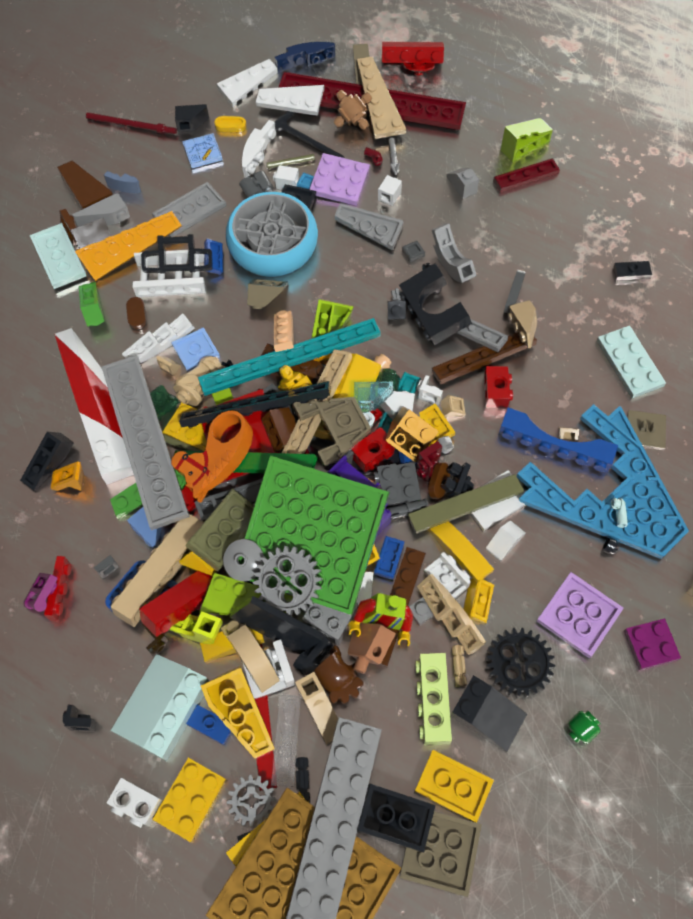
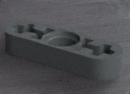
M517 269L504 313L509 314V306L516 304L526 274L525 271Z

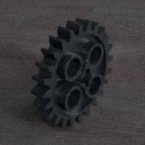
M513 628L511 634L505 630L503 636L497 635V641L492 640L490 644L494 648L488 647L487 652L491 655L485 658L486 661L491 663L486 665V669L492 670L488 675L489 677L496 678L493 684H501L500 691L507 688L508 695L515 691L517 698L523 692L525 698H527L529 691L535 696L537 688L543 691L545 689L543 683L548 685L551 682L547 677L554 675L549 669L555 668V664L550 663L555 656L548 655L552 648L544 647L547 641L540 642V634L533 637L532 630L525 634L524 628H521L519 633ZM515 644H517L519 647V655L515 647ZM523 647H530L533 651V654H526L523 650ZM502 650H510L512 657L504 656ZM518 658L520 662H524L522 667L520 663H516ZM528 668H535L537 670L538 675H530L528 672ZM507 670L515 671L517 678H510L507 675ZM522 672H523V676H524V678H525V681H523L522 678H521Z

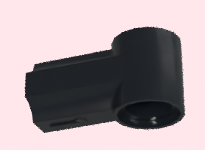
M324 636L323 641L309 648L306 652L303 651L297 657L293 666L305 676L311 674L329 654L334 645Z

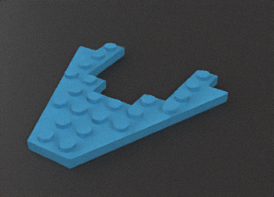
M593 404L581 415L580 420L605 441L618 445L617 451L622 456L611 466V469L621 476L624 481L603 501L598 499L588 489L576 500H573L530 462L517 473V478L529 488L519 498V501L529 507L604 537H612L619 543L662 559L689 530L623 409L619 406L607 416ZM613 498H622L625 501L627 527L619 528L617 526L616 509L611 507V500Z

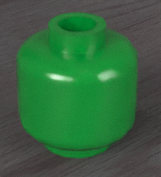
M588 710L586 712L578 711L567 723L568 728L571 730L568 734L577 743L582 741L584 744H589L600 733L599 725L601 723Z

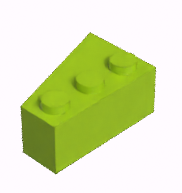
M541 118L505 126L500 151L511 162H514L550 142L553 129Z
M319 299L311 339L345 328L351 318L354 307Z

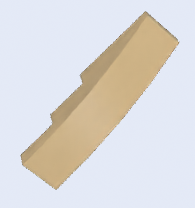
M433 574L428 575L417 586L435 618L443 621L451 636L459 639L468 655L473 654L486 643L460 604Z

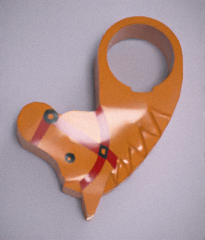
M223 412L210 425L206 449L203 453L188 455L184 451H179L173 456L171 460L172 466L185 477L186 486L193 492V497L199 503L203 501L209 490L222 483L241 464L252 443V427L239 412ZM241 424V429L234 438L229 440V442L221 443L222 434L228 427Z

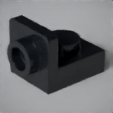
M68 704L67 710L63 713V724L67 729L96 731L97 722L90 715L78 714L77 716L78 709L74 705Z

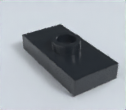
M649 261L614 263L613 266L616 280L651 279L652 277Z

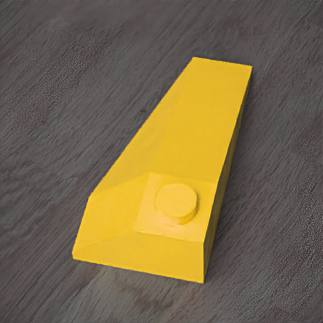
M241 666L200 685L208 706L254 758L275 749Z

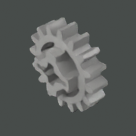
M249 775L247 781L240 777L241 783L239 785L233 783L235 790L228 791V794L232 796V799L226 801L227 804H232L228 812H235L236 814L233 819L236 821L241 818V825L243 826L246 821H249L251 827L254 826L255 820L261 823L263 816L266 818L269 816L267 813L268 809L273 810L274 808L270 805L271 801L276 800V797L270 796L274 789H267L266 786L269 782L266 780L261 783V776H257L256 780H253L252 775ZM255 785L261 787L265 795H259L255 791ZM246 786V792L242 796L237 797L240 789ZM249 794H253L254 798L261 799L253 802L252 807L244 801L240 802L241 800L248 799ZM261 804H265L264 809L256 815V809ZM237 806H244L247 809V816L240 813Z

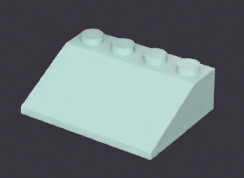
M156 654L111 731L167 762L187 726L188 719L204 696L200 685L208 682V678Z

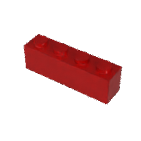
M382 42V63H443L444 61L443 42Z
M196 571L139 609L141 622L156 637L167 632L173 625L185 620L195 610L201 609L213 576Z

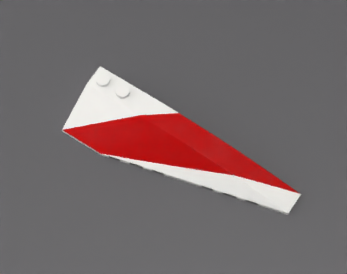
M72 328L54 334L103 480L108 485L134 475L102 368Z

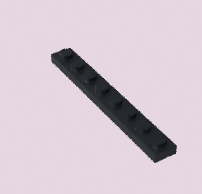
M327 381L184 412L179 422L181 428L187 426L192 428L201 423L211 424L218 415L226 411H237L243 416H248L257 411L267 412L276 407L285 408L295 402L302 404L313 399L323 400L331 394L330 382Z

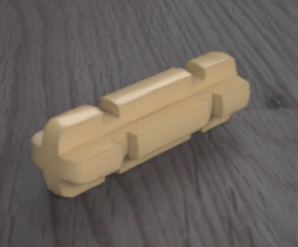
M462 645L452 646L456 687H465L467 685Z

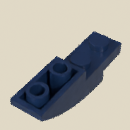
M308 42L287 47L286 53L275 56V66L278 73L304 63L310 67L336 57L335 43Z

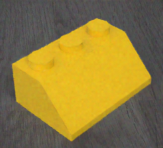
M352 354V359L332 399L355 397L361 410H365L382 366L361 355Z

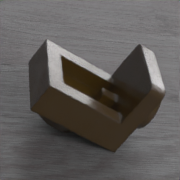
M142 624L155 639L146 649L151 655L160 653L166 647L168 640L163 634L156 637Z

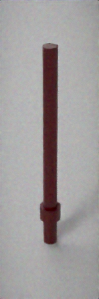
M86 113V119L153 130L160 134H177V128L168 127L161 123L151 124L95 113Z

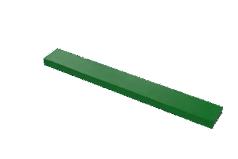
M175 450L174 455L183 450ZM184 451V452H186L188 455H191V454H193V453H203L204 451ZM248 452L234 472L265 474L270 456L314 469L317 457L315 454Z

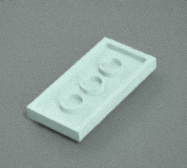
M62 223L30 235L54 289L87 276Z
M630 326L597 338V343L631 398L665 386V380Z

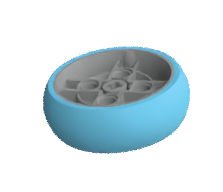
M263 192L248 197L233 210L226 226V243L234 260L245 270L265 277L287 275L302 267L312 256L318 238L317 224L309 208L299 199L281 192ZM293 220L300 224L302 227L295 226ZM240 241L248 242L252 250L245 247Z

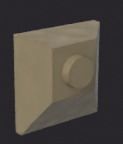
M253 279L248 284L247 305L252 306L253 309H263L288 286V281Z

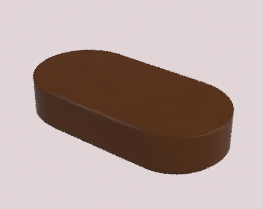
M139 297L130 298L126 303L127 319L129 326L132 329L138 330L143 328L147 322L145 305Z
M437 463L434 467L428 486V492L432 499H441L445 494V490L440 486L444 478H450V474L447 473L449 466L447 463Z

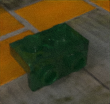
M159 385L150 392L159 422L166 413L172 412L176 405L180 403L177 397L168 393L163 385Z

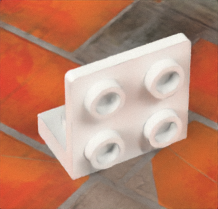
M281 639L273 642V648L264 650L280 680L265 692L261 693L243 664L254 699L295 685Z

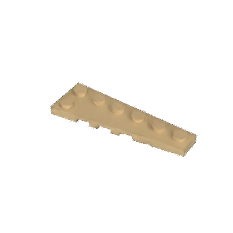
M373 57L357 59L364 94L368 92L372 96V101L367 107L375 139L406 134V127Z

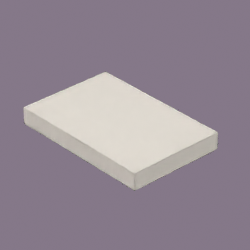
M507 470L484 485L506 478L512 474ZM525 491L522 494L470 514L484 532L526 506L519 501V498Z

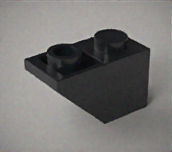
M207 104L175 106V122L178 132L194 131L209 119Z

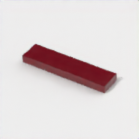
M551 158L495 176L493 181L498 190L504 192L559 174L560 169L554 159Z

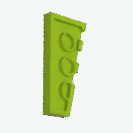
M214 573L200 613L202 611L219 615L231 614L232 610L250 597L259 598L262 595L261 592H254L259 586ZM284 594L287 602L293 600V596Z

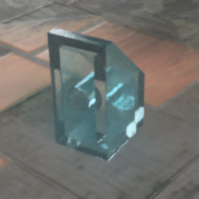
M393 381L354 382V397L363 413L375 411L394 393Z

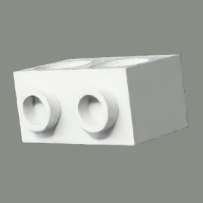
M120 778L107 804L112 806L111 812L121 817L125 813L131 817L129 822L141 828L143 824L151 825L152 819L163 800ZM124 793H128L129 801L125 805H121L120 797ZM147 803L149 807L148 812L144 816H140V806Z

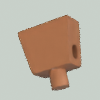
M360 623L361 635L359 637H356L355 630H353L348 648V654L357 659L353 670L365 674L369 663L378 665L382 663L396 633L381 624Z

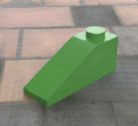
M96 281L79 285L80 308L87 327L91 325L98 326L105 322Z

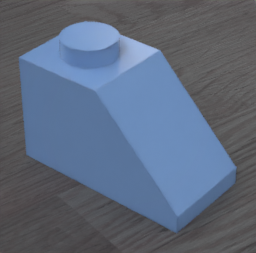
M142 507L127 522L153 550L160 545L161 527L151 531L144 507Z

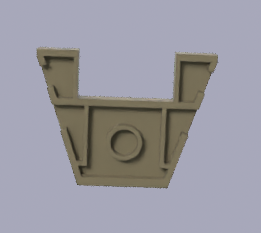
M355 397L335 398L324 402L314 400L310 401V403H293V408L300 421L320 414L335 443L318 451V457L325 469L333 465L371 432V427Z

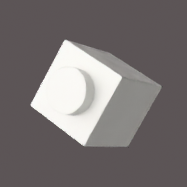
M279 165L277 172H274L273 175L276 189L283 190L285 184L297 186L299 181L298 168Z
M387 175L378 188V201L393 206L401 194L402 181Z

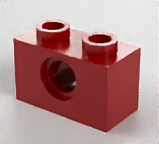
M486 366L484 372L486 408H508L509 402L513 400V390H510L512 374H509L508 366Z
M381 427L358 442L351 449L354 452L353 460L364 472L375 469L379 462L383 459H389L394 454L395 447L385 441L387 433ZM375 449V450H377L378 452L372 453V452H370V450Z

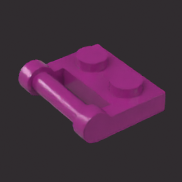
M39 573L24 599V607L39 612L44 611L47 607L46 599L49 594L55 591L58 578L52 574Z

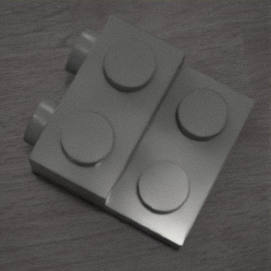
M414 462L378 466L376 472H373L375 484L378 482L382 490L390 492L387 506L421 500Z

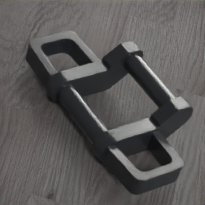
M193 234L177 237L158 235L159 250L144 251L141 254V265L144 273L166 274V272L190 271V273L213 269L212 251L210 249L195 248ZM188 243L189 264L166 265L165 244ZM196 254H208L209 264L196 266ZM159 255V268H146V258Z

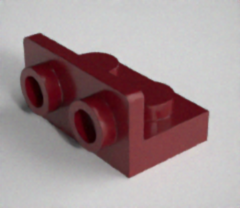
M438 441L421 451L418 455L416 472L427 483L431 480L433 469L440 460L442 445Z

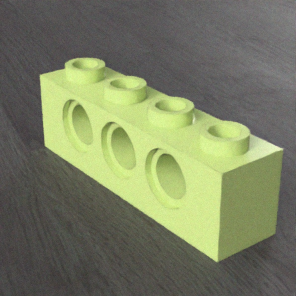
M446 653L420 654L419 660L415 661L416 673H420V682H417V695H421V703H418V717H422L423 725H419V737L424 739V745L450 744L452 742ZM434 673L437 680L434 682L428 681L426 674ZM429 694L436 695L438 702L435 704L430 703L427 700V696ZM436 716L439 718L440 724L433 726L429 723L428 718Z

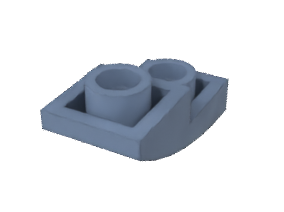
M109 171L104 174L107 186L112 189L126 193L141 192L139 181L134 176L124 173L120 177L118 174H113Z

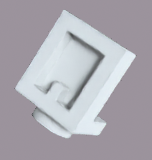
M426 375L424 380H420L417 386V391H419L418 398L432 404L436 403L439 406L443 390L435 386H429L430 376Z

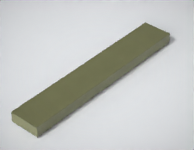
M516 474L410 513L408 518L415 534L522 494L524 489Z

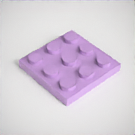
M323 153L310 190L316 191L319 197L357 206L370 165Z
M570 572L537 619V622L590 659L624 608Z

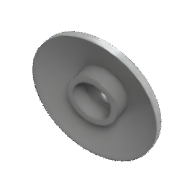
M240 539L234 541L224 553V568L228 575L235 580H252L257 577L254 573L261 571L257 564L264 565L261 559L264 557L263 551L258 544L251 540ZM241 556L244 558L243 564H240L238 561Z

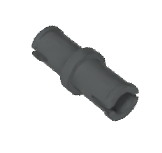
M427 499L411 503L407 501L403 505L389 507L388 510L392 515L391 520L408 516L410 513L426 508L428 501Z

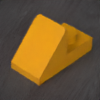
M77 461L53 471L50 489L59 491L66 487H71L82 491L84 472L81 463Z

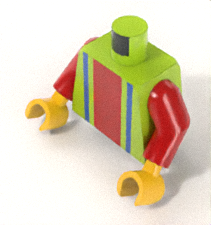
M377 593L359 603L353 617L354 621H350L347 625L349 635L355 630L356 637L361 635L360 623L381 624L387 628L401 629L402 631L398 633V645H400L401 640H407L408 647L410 645L409 631H411L413 612L406 605L405 598Z

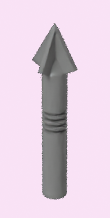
M390 138V165L392 167L390 171L396 175L399 171L400 163L397 162L395 139Z

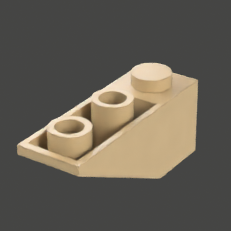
M528 300L509 306L510 313L508 314L510 324H513L515 332L519 333L521 342H525L527 347L531 348L537 327L536 308Z
M312 672L296 681L295 684L326 745L332 742L338 717L315 672Z

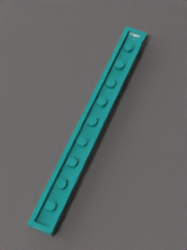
M372 318L295 344L292 349L274 351L198 377L204 396L278 372L284 365L292 367L331 354L334 350H342L381 337V332L375 319Z

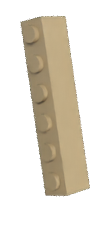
M189 514L190 517L175 522L174 528L165 534L158 548L153 549L150 558L139 567L135 577L126 583L123 592L112 601L111 609L115 616L133 627L136 626L141 619L139 609L157 598L182 565L179 561L190 551L185 545L203 525V521Z

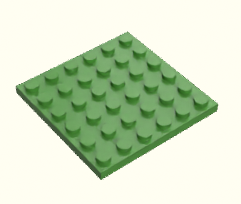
M270 456L245 539L258 544L263 551L264 557L268 559L270 558L268 555L269 551L276 554V548H280L283 552L284 546H288L290 552L293 547H297V553L305 550L304 557L309 554L312 555L310 562L317 561L318 563L314 568L321 569L317 577L323 578L322 581L317 582V585L321 586L322 589L315 591L319 598L312 597L314 603L352 615L390 492ZM242 556L238 560L240 564L244 563ZM286 560L283 563V569L289 572L292 564L289 560ZM276 567L274 568L277 574L286 579L285 585H292L300 595L302 594V591L290 582L291 577H284ZM301 574L298 578L299 584L301 586L307 584L308 579L306 575ZM272 576L269 579V585L274 588L278 581L275 576ZM256 577V578H254V579H252V580H249V581H252V582L257 581V580H259V577ZM289 590L285 592L287 594L293 595V593Z

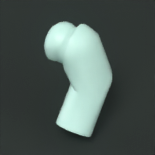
M613 498L611 500V507L616 509L617 526L619 528L627 527L625 501L622 498Z

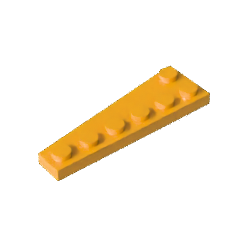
M171 211L148 222L141 223L134 228L122 231L115 236L105 238V240L78 249L75 253L92 278L97 281L134 258V253L143 252L158 242V235L167 237L181 228L182 225Z

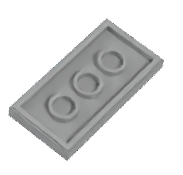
M206 182L153 212L152 216L156 218L172 211L182 225L181 228L169 235V237H174L226 207V202Z

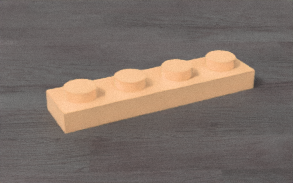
M283 310L274 314L275 352L294 348L293 316L291 311Z

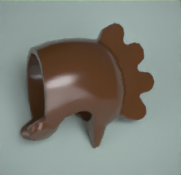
M337 645L333 646L330 650V656L314 672L320 684L330 692V702L336 703L339 699L341 703L345 704L349 701V696L354 699L358 697L359 691L357 688H361L364 682L356 677L355 670H353L355 663L347 665L343 661L341 651Z

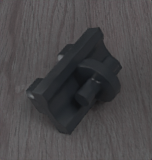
M456 462L449 464L447 473L454 477L453 479L449 477L444 478L440 486L448 492L447 498L450 499L454 495L463 494L474 489L471 477L467 476L471 467L467 462L463 465Z

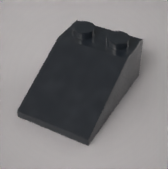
M473 675L450 717L507 752L527 713L494 687Z
M369 784L357 832L424 853L436 805Z

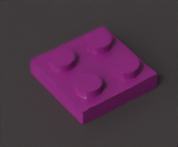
M665 618L624 630L639 670L681 659Z

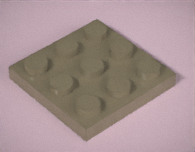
M434 811L424 853L406 847L399 878L468 897L482 824Z

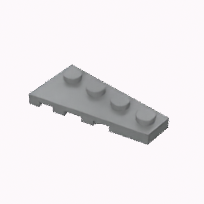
M340 203L335 213V220L391 250L394 249L404 224L403 220Z

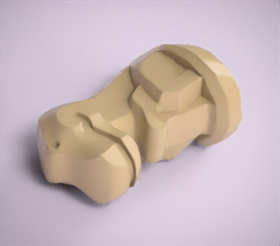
M205 356L201 358L196 368L176 379L173 389L180 402L192 406H198L201 403V395L204 393L198 377L223 369L224 367L219 363V359L213 356Z

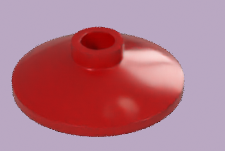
M404 63V68L413 71L414 75H423V72L432 70L435 67L434 63Z

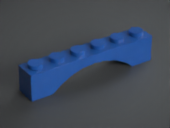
M509 407L498 434L505 439L515 440L525 446H533L542 452H550L562 459H570L579 465H587L597 471L607 473L613 464L618 448L617 444L602 439L588 442H570L558 439L538 428L526 413Z

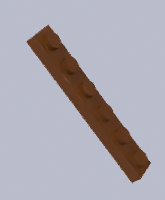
M514 333L508 336V340L499 352L483 346L432 367V373L441 385L525 350L528 347L525 342H521L519 333ZM535 337L533 338L532 346L536 345L537 339Z
M406 547L390 593L391 596L396 595L405 598L407 606L409 605L426 554ZM387 628L396 634L382 663L379 664L380 666L388 667L398 633L400 632L397 629Z

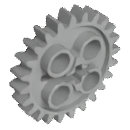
M284 546L283 552L280 548H276V554L269 551L268 555L270 558L262 557L264 565L257 564L261 571L254 573L255 576L259 577V580L253 582V584L259 585V588L254 592H261L262 594L258 599L266 600L265 603L282 612L286 610V613L290 616L293 610L296 615L300 614V607L307 611L308 607L306 604L314 605L312 597L319 598L315 591L322 589L321 586L317 585V582L323 580V578L317 577L321 569L314 568L318 562H310L312 558L310 554L304 557L305 550L297 553V547H293L291 552L288 546ZM286 560H289L292 564L289 572L283 569V563ZM275 567L284 577H291L290 582L302 591L301 595L292 585H285L286 579L274 571ZM301 574L306 575L308 579L305 586H301L298 582ZM272 576H275L278 581L274 588L269 585V579ZM287 590L293 593V600L291 602H287L284 598Z

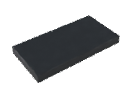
M254 596L236 607L230 614V618L243 625L246 624L247 627L274 641L281 639L282 645L299 654L323 641L324 634Z

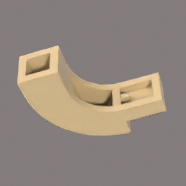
M232 620L221 627L222 632L239 655L261 693L280 681L270 661L246 624L243 625L236 620Z

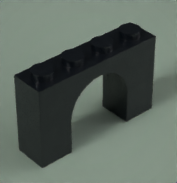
M436 263L399 284L401 292H399L403 300L408 301L409 305L407 307L412 315L416 314L417 318L415 320L420 328L424 327L425 331L423 334L428 341L432 340L434 345L472 324L470 316L461 302L438 314H430L423 310L425 299L433 292L447 285L444 275Z

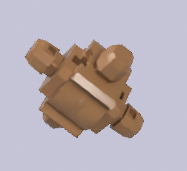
M340 90L336 95L340 101L338 111L341 116H337L334 119V124L337 128L342 127L344 122L349 126L352 124L356 126L358 124L365 131L369 128V123L366 120V112L368 111L366 104L368 105L372 101V96L367 92L360 99L357 94L354 97L352 94L348 96L343 90Z

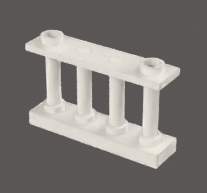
M189 250L166 251V265L189 263ZM142 252L134 253L137 266H141L140 281H133L136 297L206 293L204 278L199 277V271L193 272L192 278H182V271H175V279H165V274L158 273V280H147V273L143 272L141 265ZM196 254V266H199V263L204 262V254ZM159 255L147 257L146 268L151 265H158L159 268Z

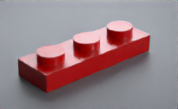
M65 556L56 557L53 575L58 578L56 581L57 587L52 594L48 595L47 607L44 612V616L50 621H58L59 615L63 612V595L67 593V576L71 574L72 569L70 562Z

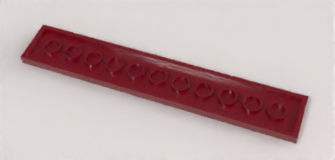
M289 72L283 73L278 87L324 85L320 106L334 109L340 108V101L336 95L340 90H343L348 96L352 94L354 97L357 94L360 99L364 94L363 86L360 84ZM388 89L402 120L457 130L461 129L466 102Z

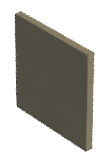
M628 410V420L642 446L665 449L666 415Z

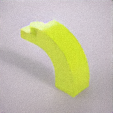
M201 611L199 617L190 614L185 620L179 621L169 630L192 641L213 644L223 622L221 618Z

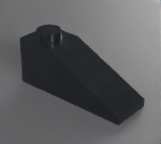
M47 431L20 481L36 491L64 461L74 442L62 433Z

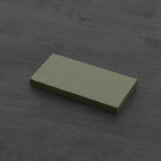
M232 489L185 546L218 572L224 564L223 557L228 546L234 541L245 538L255 506Z

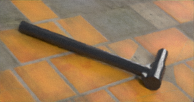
M287 111L275 121L276 132L284 130L326 154L345 158L344 155L287 125V120L295 112Z

